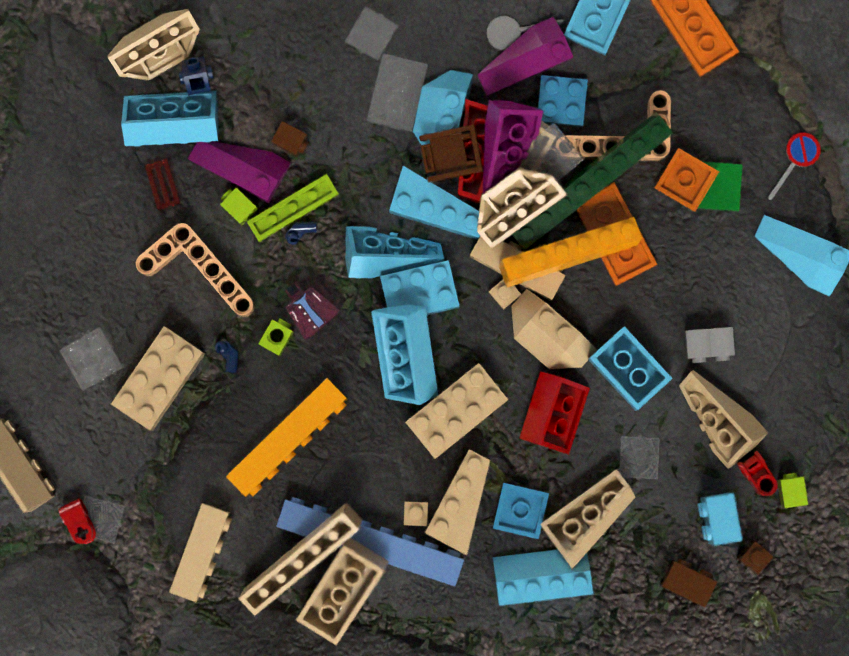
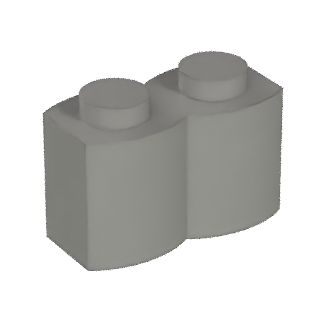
M733 327L685 331L687 359H692V363L706 362V357H715L716 361H728L730 356L735 355Z

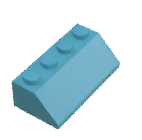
M208 91L188 95L185 92L124 96L121 125L125 146L218 141L217 92Z
M407 304L371 311L385 398L421 405L437 396L438 390L425 307Z
M558 549L493 557L499 606L593 594L587 553L573 569Z

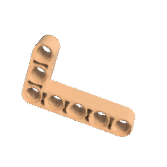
M656 91L648 100L647 119L657 112L671 129L670 96L665 91ZM656 97L662 98L665 101V106L657 108L653 103V99ZM566 135L557 140L555 153L561 159L596 160L607 151L606 144L611 142L616 144L625 136ZM670 137L661 143L665 149L663 154H656L652 150L641 160L659 161L664 159L670 151ZM562 142H568L572 146V151L563 153L559 145ZM586 142L592 143L595 146V151L593 153H586L583 150V144Z
M180 223L175 225L136 260V268L140 273L146 276H153L183 251L235 313L245 317L251 315L254 311L255 306L251 297L187 224ZM181 229H188L189 237L184 241L179 240L177 237L178 232ZM164 244H170L171 252L167 256L160 254V247ZM198 246L203 247L204 255L201 258H194L192 255L193 249ZM146 259H152L153 267L149 271L142 269V263ZM212 264L219 266V273L215 276H209L207 273L208 267ZM226 282H233L234 291L230 294H225L222 291V287ZM242 299L248 300L250 305L245 312H240L237 308L238 302Z

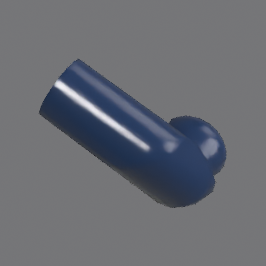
M316 221L295 222L286 232L287 242L290 245H295L304 233H317Z
M228 341L217 342L215 345L216 352L226 359L225 372L237 373L239 355L237 349Z

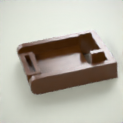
M475 125L419 136L420 141L430 140V144L421 145L426 173L436 172V176L427 178L428 183L484 172ZM472 139L476 160L467 161L463 140Z

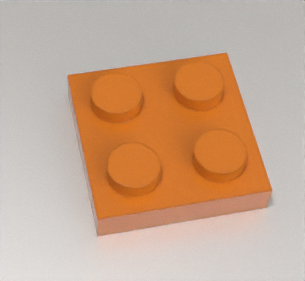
M678 148L656 184L655 189L696 212L719 171Z

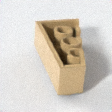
M470 449L425 531L426 534L465 555L468 552L490 460Z

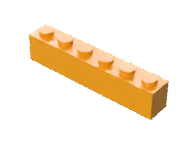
M635 217L502 259L499 268L506 288L637 246L642 240V236Z
M326 378L226 478L245 497L249 494L255 496L263 488L261 483L266 478L271 480L280 471L277 467L283 461L287 464L296 456L294 450L301 445L304 448L313 439L311 434L317 428L321 431L330 422L327 418L333 412L339 414L347 406L345 403L347 398Z

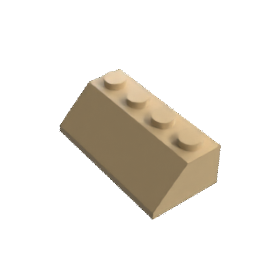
M0 418V478L23 513L32 512L55 497L52 492L55 488L48 478L44 480L40 474L41 466L35 459L31 460L27 454L29 451L27 445L22 439H17L14 434L16 429L10 420L5 421V419Z

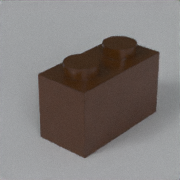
M679 559L678 563L672 560L660 586L706 607L717 584L716 581L712 580L714 575L702 569L698 573L691 569L692 564L682 559Z

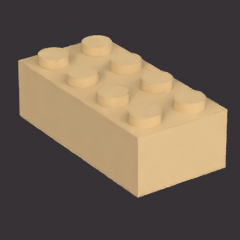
M164 326L111 405L148 430L153 431L205 353Z
M478 363L406 421V424L436 459L508 399Z
M349 537L296 620L337 645L382 576L389 561Z

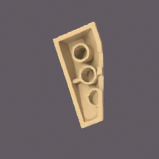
M694 370L679 385L691 410L697 413L701 421L699 426L702 432L706 431L711 441L709 445L713 453L727 469L731 468L755 448L768 434L766 429L751 413Z

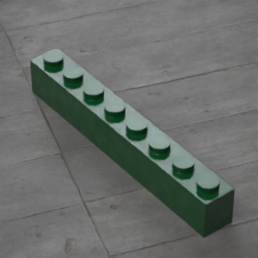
M657 112L561 186L567 195L512 234L513 237L526 250L674 133Z

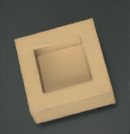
M504 279L488 292L503 310L521 295L515 286L506 288Z
M405 502L404 525L427 526L428 502Z

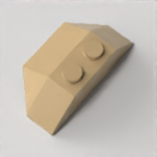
M188 9L163 13L124 36L107 57L119 77L151 80L190 56L200 29Z
M518 168L481 195L477 232L492 249L566 196L567 193L553 175Z
M528 289L511 306L514 339L548 369L581 368L596 352L597 349L576 328Z

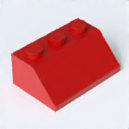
M540 372L519 439L569 455L590 388L559 376Z

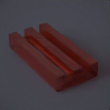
M168 159L145 165L157 209L161 210L181 204ZM161 166L165 167L174 201L169 199L160 169ZM154 168L156 169L160 187L165 200L164 204H161L154 176L151 170Z

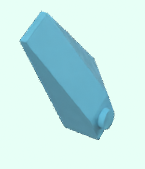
M346 226L345 263L349 278H375L444 261L441 243L415 237L410 240L398 237V233L390 232V235L376 232L377 228Z

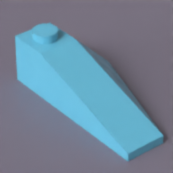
M766 215L763 216L754 236L773 255H776L789 270L793 271L805 285L827 296L831 295L849 263L848 249Z

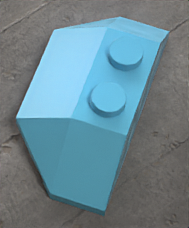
M450 70L422 86L413 133L421 145L430 144V140L420 141L419 136L463 127L465 99H469L473 74Z

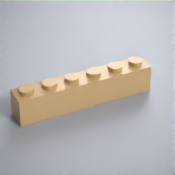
M346 503L243 589L239 600L255 616L357 532L362 519Z

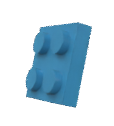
M541 75L538 109L543 110L541 121L548 124L583 127L588 80Z
M503 483L493 529L539 539L540 524L543 522L549 493Z

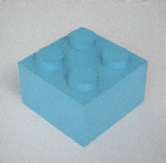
M734 493L700 497L701 503H697L699 516L703 517L705 526H702L704 540H707L708 544L711 545L742 541Z

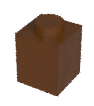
M283 121L271 141L274 146L295 157H298L299 153L304 154L309 145L306 133Z
M752 540L737 557L740 562L758 575L773 558L769 552Z

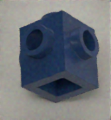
M192 57L181 61L182 70L179 71L181 85H186L188 95L211 91L210 79L214 77L211 64L206 65L205 57Z

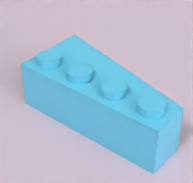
M405 166L402 167L389 210L391 214L476 240L479 239L480 234L477 232L478 210L435 184L428 183V180Z

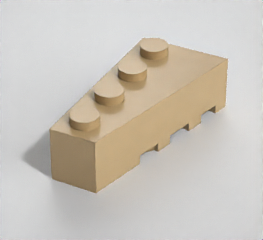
M616 469L540 525L573 569L634 500L635 495L629 484Z

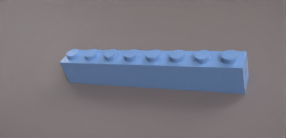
M292 497L291 501L285 500L276 527L307 536L332 514L326 513L327 508L314 504L313 508L304 505V500ZM362 520L359 530L351 536L352 539L389 561V565L456 586L464 562V558L460 557V552L451 549L443 552L437 550L439 545L427 541L422 545L415 542V537L403 534L401 538L393 535L394 530L382 526L380 530L371 528L372 523ZM345 541L338 548H342Z

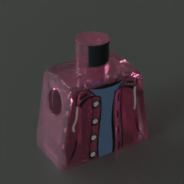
M295 282L285 290L292 299V302L286 309L306 341L340 313L333 304L313 287H309L303 292Z

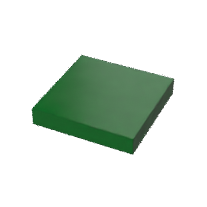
M704 162L718 170L719 173L698 209L738 212L740 209L742 164Z

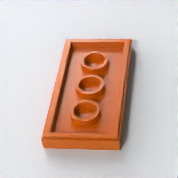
M650 0L699 77L740 52L706 0Z
M615 182L603 188L576 210L587 232L632 218ZM643 236L637 246L600 257L615 286L657 265Z

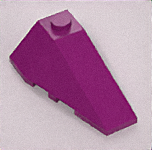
M554 17L531 26L477 76L486 96L568 62L572 60L573 54L562 30Z
M489 100L485 121L483 194L517 170L523 159L526 160L529 154L527 151L532 141L536 140L539 135L543 110L512 101Z
M214 141L197 142L188 157V160L268 204L291 165V162L269 151Z

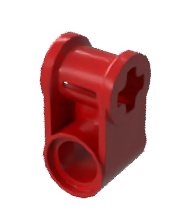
M758 451L753 452L754 455L744 462L737 463L740 471L750 482L757 494L769 496L777 490V481ZM754 463H757L755 466H753L752 468L749 469V467H750L751 465H753ZM762 479H767L771 482L769 492L761 490L760 482Z
M80 498L58 508L61 519L76 543L89 544L94 541L96 529ZM81 528L88 530L89 533L86 534V538L79 536L82 533Z

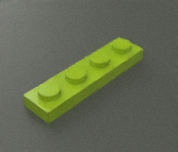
M326 174L250 219L247 223L257 240L261 242L338 196L339 193Z

